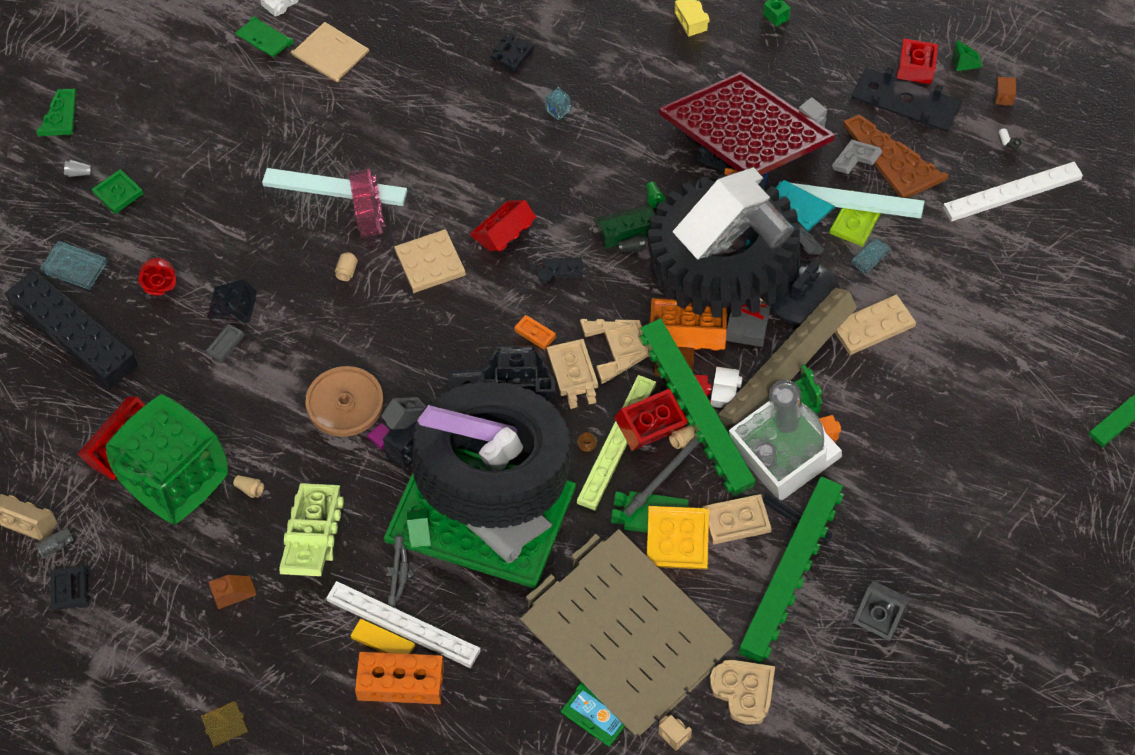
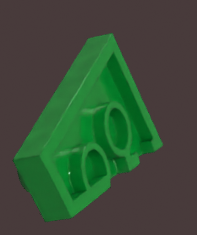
M75 88L57 90L50 104V109L47 115L44 116L41 127L36 132L38 136L72 135L74 133L77 95Z

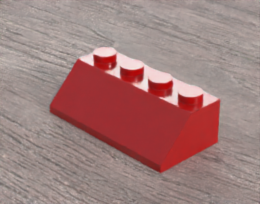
M137 396L127 397L77 454L89 466L114 480L116 476L107 458L106 444L124 423L145 404Z

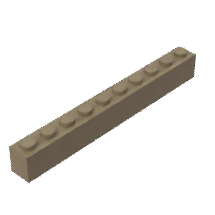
M835 287L724 407L718 416L728 432L739 422L773 399L774 391L781 386H786L801 370V365L806 364L853 313L857 306L850 291Z

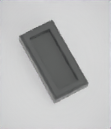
M228 324L206 350L207 355L223 362L245 336L244 332Z

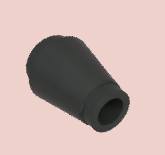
M637 234L618 241L620 252H642V250H646L644 235L639 236Z

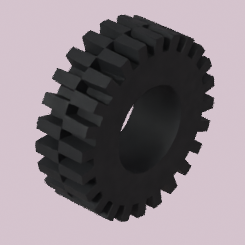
M727 174L718 175V179L726 177ZM707 176L699 178V189L697 190L688 182L682 185V196L674 190L667 195L668 204L663 202L658 204L657 216L652 215L650 220L651 229L648 231L652 273L655 274L657 286L659 288L663 287L664 295L669 300L676 296L677 306L683 309L692 302L693 312L698 315H702L706 307L710 306L712 317L721 318L723 308L730 307L732 317L741 316L742 305H747L752 314L760 311V298L770 306L776 302V292L781 295L786 294L789 290V282L794 283L797 277V268L800 266V224L798 223L797 212L795 209L791 210L790 201L786 196L779 199V190L773 186L765 191L770 197L768 201H765L766 204L789 228L776 242L771 243L753 222L747 218L746 222H743L731 235L741 236L750 240L753 245L749 249L733 256L720 257L708 255L697 259L673 233V230L713 185H711ZM761 181L758 185L764 190V182Z

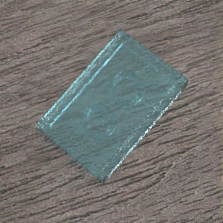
M58 241L40 267V271L90 290L108 261L106 257Z

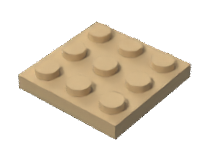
M446 229L394 246L396 255L413 293L466 275Z

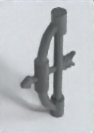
M395 536L393 567H387L388 572L386 576H392L390 595H388L387 605L395 608L396 602L402 595L407 575L409 578L414 575L412 570L408 571L406 548L403 544V537ZM400 549H401L402 562L400 563V564H401V565H400V571H398L399 557H400ZM399 574L398 582L400 584L396 593L397 575Z

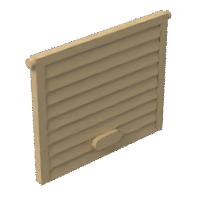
M324 22L294 51L292 50L291 53L330 79L339 82L369 52V49Z

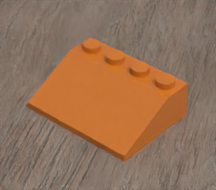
M652 298L650 323L661 318L677 347L725 350L726 308H723L721 318L712 317L710 306L706 307L702 315H698L693 312L692 302L683 309L677 306V300Z

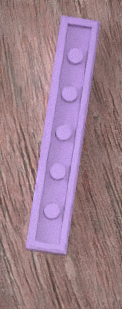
M428 405L417 420L422 426L489 442L505 427L510 428L515 433L518 432L514 426Z

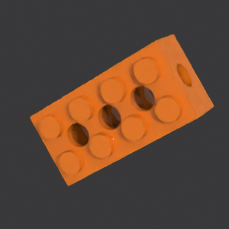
M359 652L355 687L357 700L441 704L444 673L443 656Z

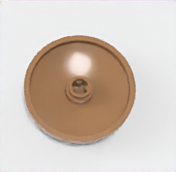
M342 366L330 369L319 375L310 385L305 402L308 416L314 426L332 436L348 437L366 431L378 420L383 410L384 399L381 386L372 374L357 367Z

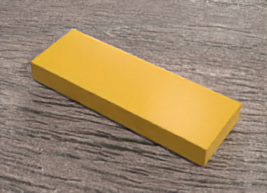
M363 619L359 620L351 634V639L382 653L411 654L415 647V643Z

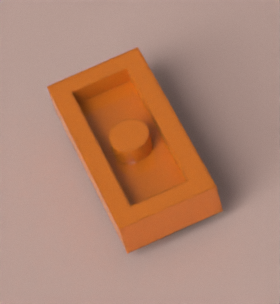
M527 315L514 327L516 333L543 350L556 338L555 332Z

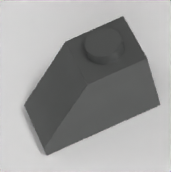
M418 397L393 398L381 417L391 429H405L418 420L426 406Z

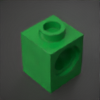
M767 0L764 3L763 15L777 27L789 20L790 7L783 0Z

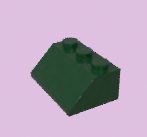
M643 205L594 218V222L603 245L607 249L618 246V241L637 234L639 236L644 235V239L649 238L650 220L652 215L655 214L651 207Z

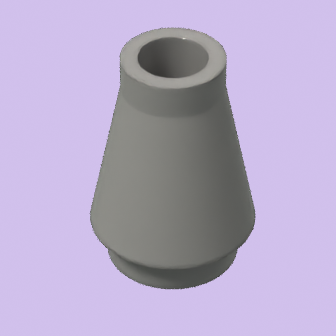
M70 159V161H65L64 175H69V177L91 175V165Z

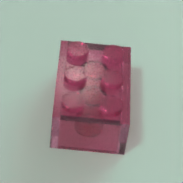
M370 169L348 173L356 222L361 238L383 234L382 227H385V222L382 216V205L379 198L380 193L376 176H372Z

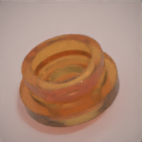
M583 433L578 438V447L583 451H592L597 446V439L592 433Z

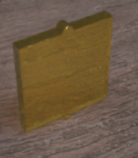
M235 701L201 716L206 728L205 733L209 735L213 747L248 732L243 721L244 715L240 714Z

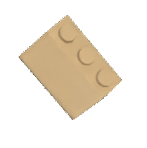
M0 494L1 526L37 540H43L45 537L50 536L57 524L52 511L45 508L43 510L36 508L30 502L23 503L12 495L5 496Z

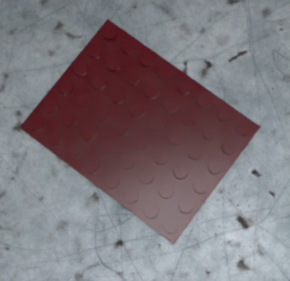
M742 72L659 108V115L739 172L754 167L760 175H763L835 141V134Z

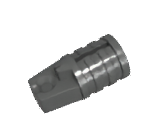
M64 529L34 544L42 559L72 542L73 537L68 529Z

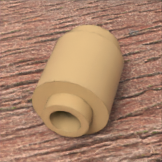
M347 252L340 255L335 269L336 277L339 280L349 281L353 277L358 262L354 254Z

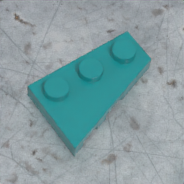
M785 180L775 187L779 190V199L785 196L789 199L791 210L795 209L797 212L798 223L807 231H810L835 208L834 205Z

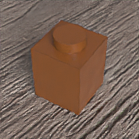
M998 77L995 86V104L1013 106L1016 97V78Z

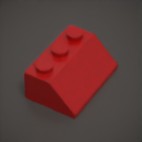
M525 200L506 201L470 233V236L489 251L500 252L507 247V243L510 240H514L520 235L519 232L530 227L532 221L537 217Z

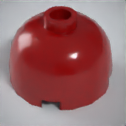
M149 259L142 264L139 270V285L148 294L163 295L165 294L164 291L169 289L171 291L176 284L175 269L165 259Z

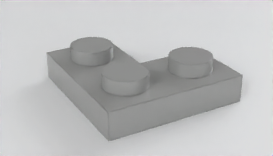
M851 140L832 164V167L835 171L849 174L858 161L873 165L881 155L882 150L877 146Z

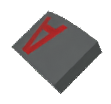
M760 300V311L751 314L747 305H742L741 316L732 317L730 313L726 341L763 347L771 306Z

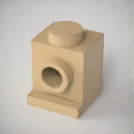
M667 715L659 722L658 734L677 751L691 738L692 729L690 727L685 729L686 727L680 719Z

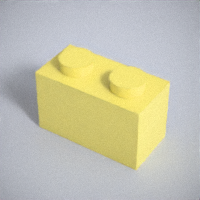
M675 1L674 13L688 37L707 31L709 16L702 10L700 1Z

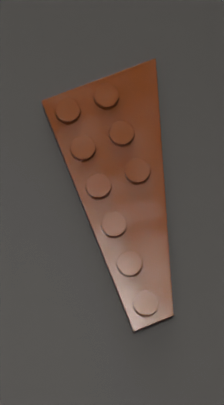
M858 114L844 121L843 126L855 141L881 148L882 153L874 165L900 198H910L948 179L949 175L947 173L938 171L935 165L932 163L928 164L921 159L919 154L901 142L894 141L886 132L882 133L876 129V125Z

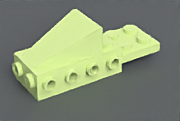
M300 483L298 494L295 495V505L291 509V519L288 520L287 533L284 534V545L286 546L280 564V574L321 576L325 560L333 561V534H337V521H340V509H343L344 497H340V485Z

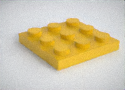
M649 506L647 557L660 568L707 570L709 509Z

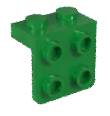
M803 364L801 365V379L786 386L795 389L797 401L814 414H818L822 404L820 397L822 390L819 384H815L813 381L814 375L810 368L807 369L806 365Z

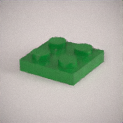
M121 169L91 189L92 193L114 214L143 195V190Z

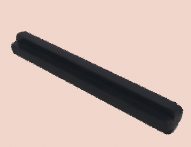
M767 493L763 498L764 504L795 524H799L803 514L770 493ZM827 531L825 538L821 537L820 540L828 543L833 534Z

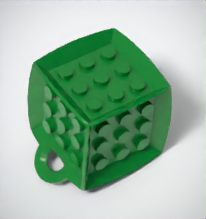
M164 394L158 395L138 410L106 444L109 464L120 483L145 507L172 525L180 522L203 503L228 474L226 454L218 437L192 412Z

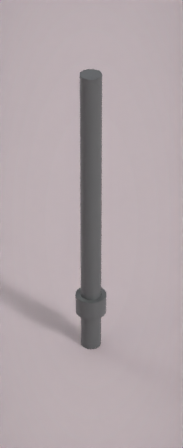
M696 437L681 450L641 494L638 493L632 499L633 502L624 511L627 516H631L638 507L641 508L654 490L699 444Z

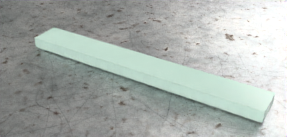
M271 168L266 169L262 182L263 186L398 206H404L407 195V188Z
M791 183L835 207L922 218L923 200Z

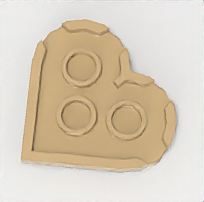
M725 660L722 664L717 665L716 668L714 667L710 675L712 693L716 698L728 702V710L733 720L743 724H760L767 716L770 708L775 666Z

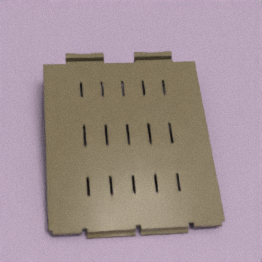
M618 529L605 542L602 540L599 543L600 537L595 534L582 548L577 550L571 556V559L574 561L573 571L561 582L557 581L554 584L555 577L551 574L538 588L526 596L528 612L520 618V621L634 736L636 734L641 736L656 721L654 717L661 721L687 696L684 688L690 693L712 672L714 667L716 668L713 660L719 661L734 645L731 644L733 640ZM558 612L569 622V624L558 614ZM635 614H637L645 623H643ZM665 644H667L677 654V656ZM590 645H592L605 658V660ZM653 656H654L665 668H663V667L653 658ZM626 681H628L639 693H637Z

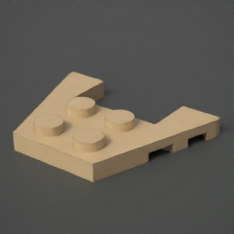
M597 319V321L580 320L585 337L600 333L605 334L614 359L613 362L597 366V373L601 384L648 357L649 350L646 345L642 346L638 337L642 327L640 320H615V322H607L604 319Z

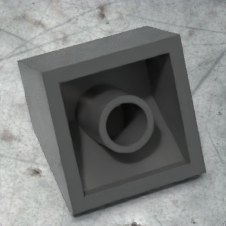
M873 581L864 595L853 623L890 641L911 599Z

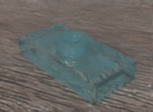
M875 238L852 260V264L866 274L889 253L890 248Z

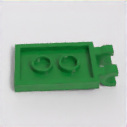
M630 491L629 496L621 492H615L614 506H624L625 511L633 502L632 499L640 492ZM651 494L646 499L647 502L641 508L638 507L631 516H627L625 512L613 509L611 523L625 524L624 530L648 533L649 506L688 508L689 500Z

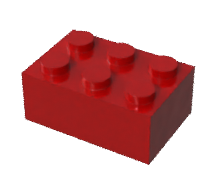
M670 389L624 407L614 416L632 451L669 436L672 432L683 428L688 423Z

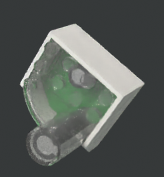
M753 167L718 179L673 230V233L697 259L703 257L708 258L713 253L716 255L721 250H727L732 245V242L749 226L756 231L771 249L781 245L795 229L769 201L770 197L758 185L763 177Z
M780 380L774 383L769 391L770 401L729 430V435L745 463L768 490L781 501L842 457V450L826 434L818 416L809 407L802 404L801 390L798 385L789 380Z

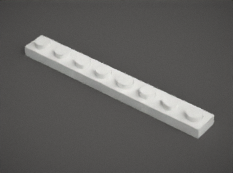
M1071 162L944 203L943 209L952 222L1081 180L1083 175L1076 163Z
M337 581L327 596L328 602L469 668L472 667L480 653L479 647Z

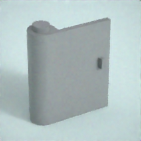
M541 515L537 518L534 517L533 520L527 523L522 522L521 525L513 527L510 525L507 528H485L483 526L479 528L473 527L471 524L466 526L507 563H511L520 555L522 546L549 529L552 524Z

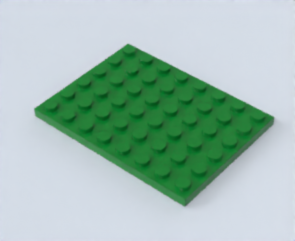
M460 448L454 451L455 455L465 464L479 470L491 471L485 466L479 454ZM508 463L503 470L514 468L517 465ZM412 473L384 536V542L394 545L395 536L403 537L405 548L411 550L407 512L427 510L431 547L412 549V551L536 589L575 492L576 483L567 481L557 502L547 512L545 511L542 514L552 526L522 546L521 553L517 559L507 563L465 524L447 518L445 514L442 515L436 511L435 507L433 508L428 504L427 500L423 498L418 490L414 474Z

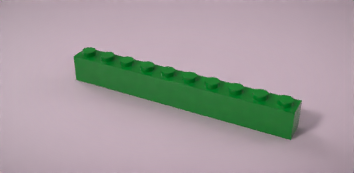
M660 318L641 327L640 336L638 337L642 346L646 345L649 350L648 356L652 362L655 361L660 377L665 378L667 382V389H670L672 394L675 395L679 407L686 414L687 424L694 428V435L699 443L702 442L705 447L704 453L706 457L712 459L716 474L718 476L721 475L723 478L725 490L728 493L731 492L732 496L735 497L753 488L756 481L662 319Z
M822 476L820 477L739 649L740 655L762 664L764 658H769L773 649L770 647L772 640L777 641L781 632L778 629L780 623L785 624L789 612H786L789 605L793 606L797 595L794 593L797 588L801 589L805 578L802 576L805 571L809 572L813 561L810 559L813 554L817 555L821 544L818 542L821 537L825 538L829 527L826 525L828 521L832 522L835 517L836 510L834 508L836 504L840 505L844 497V494L841 493L843 485Z

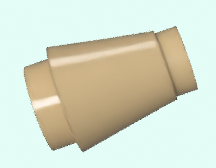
M688 425L672 432L669 437L672 446L676 449L684 448L695 437L694 428Z
M240 475L234 479V486L251 498H258L263 493L264 484L259 479Z

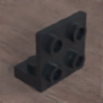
M243 279L215 287L207 318L211 320L232 314L243 323L250 322L257 290Z

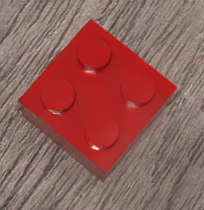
M903 38L896 79L931 84L936 69L938 44Z

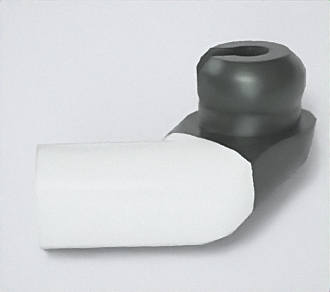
M1007 129L999 130L998 133L1004 146L1015 150L1022 144L1020 138L1015 137L1011 139Z

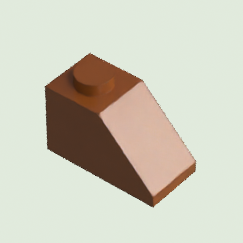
M226 575L209 582L218 609L257 595L250 576Z

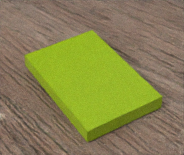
M842 208L829 234L864 247L881 213Z

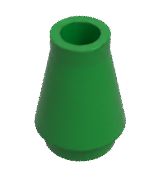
M649 182L646 185L647 201L652 208H657L660 202L665 203V196L655 182Z

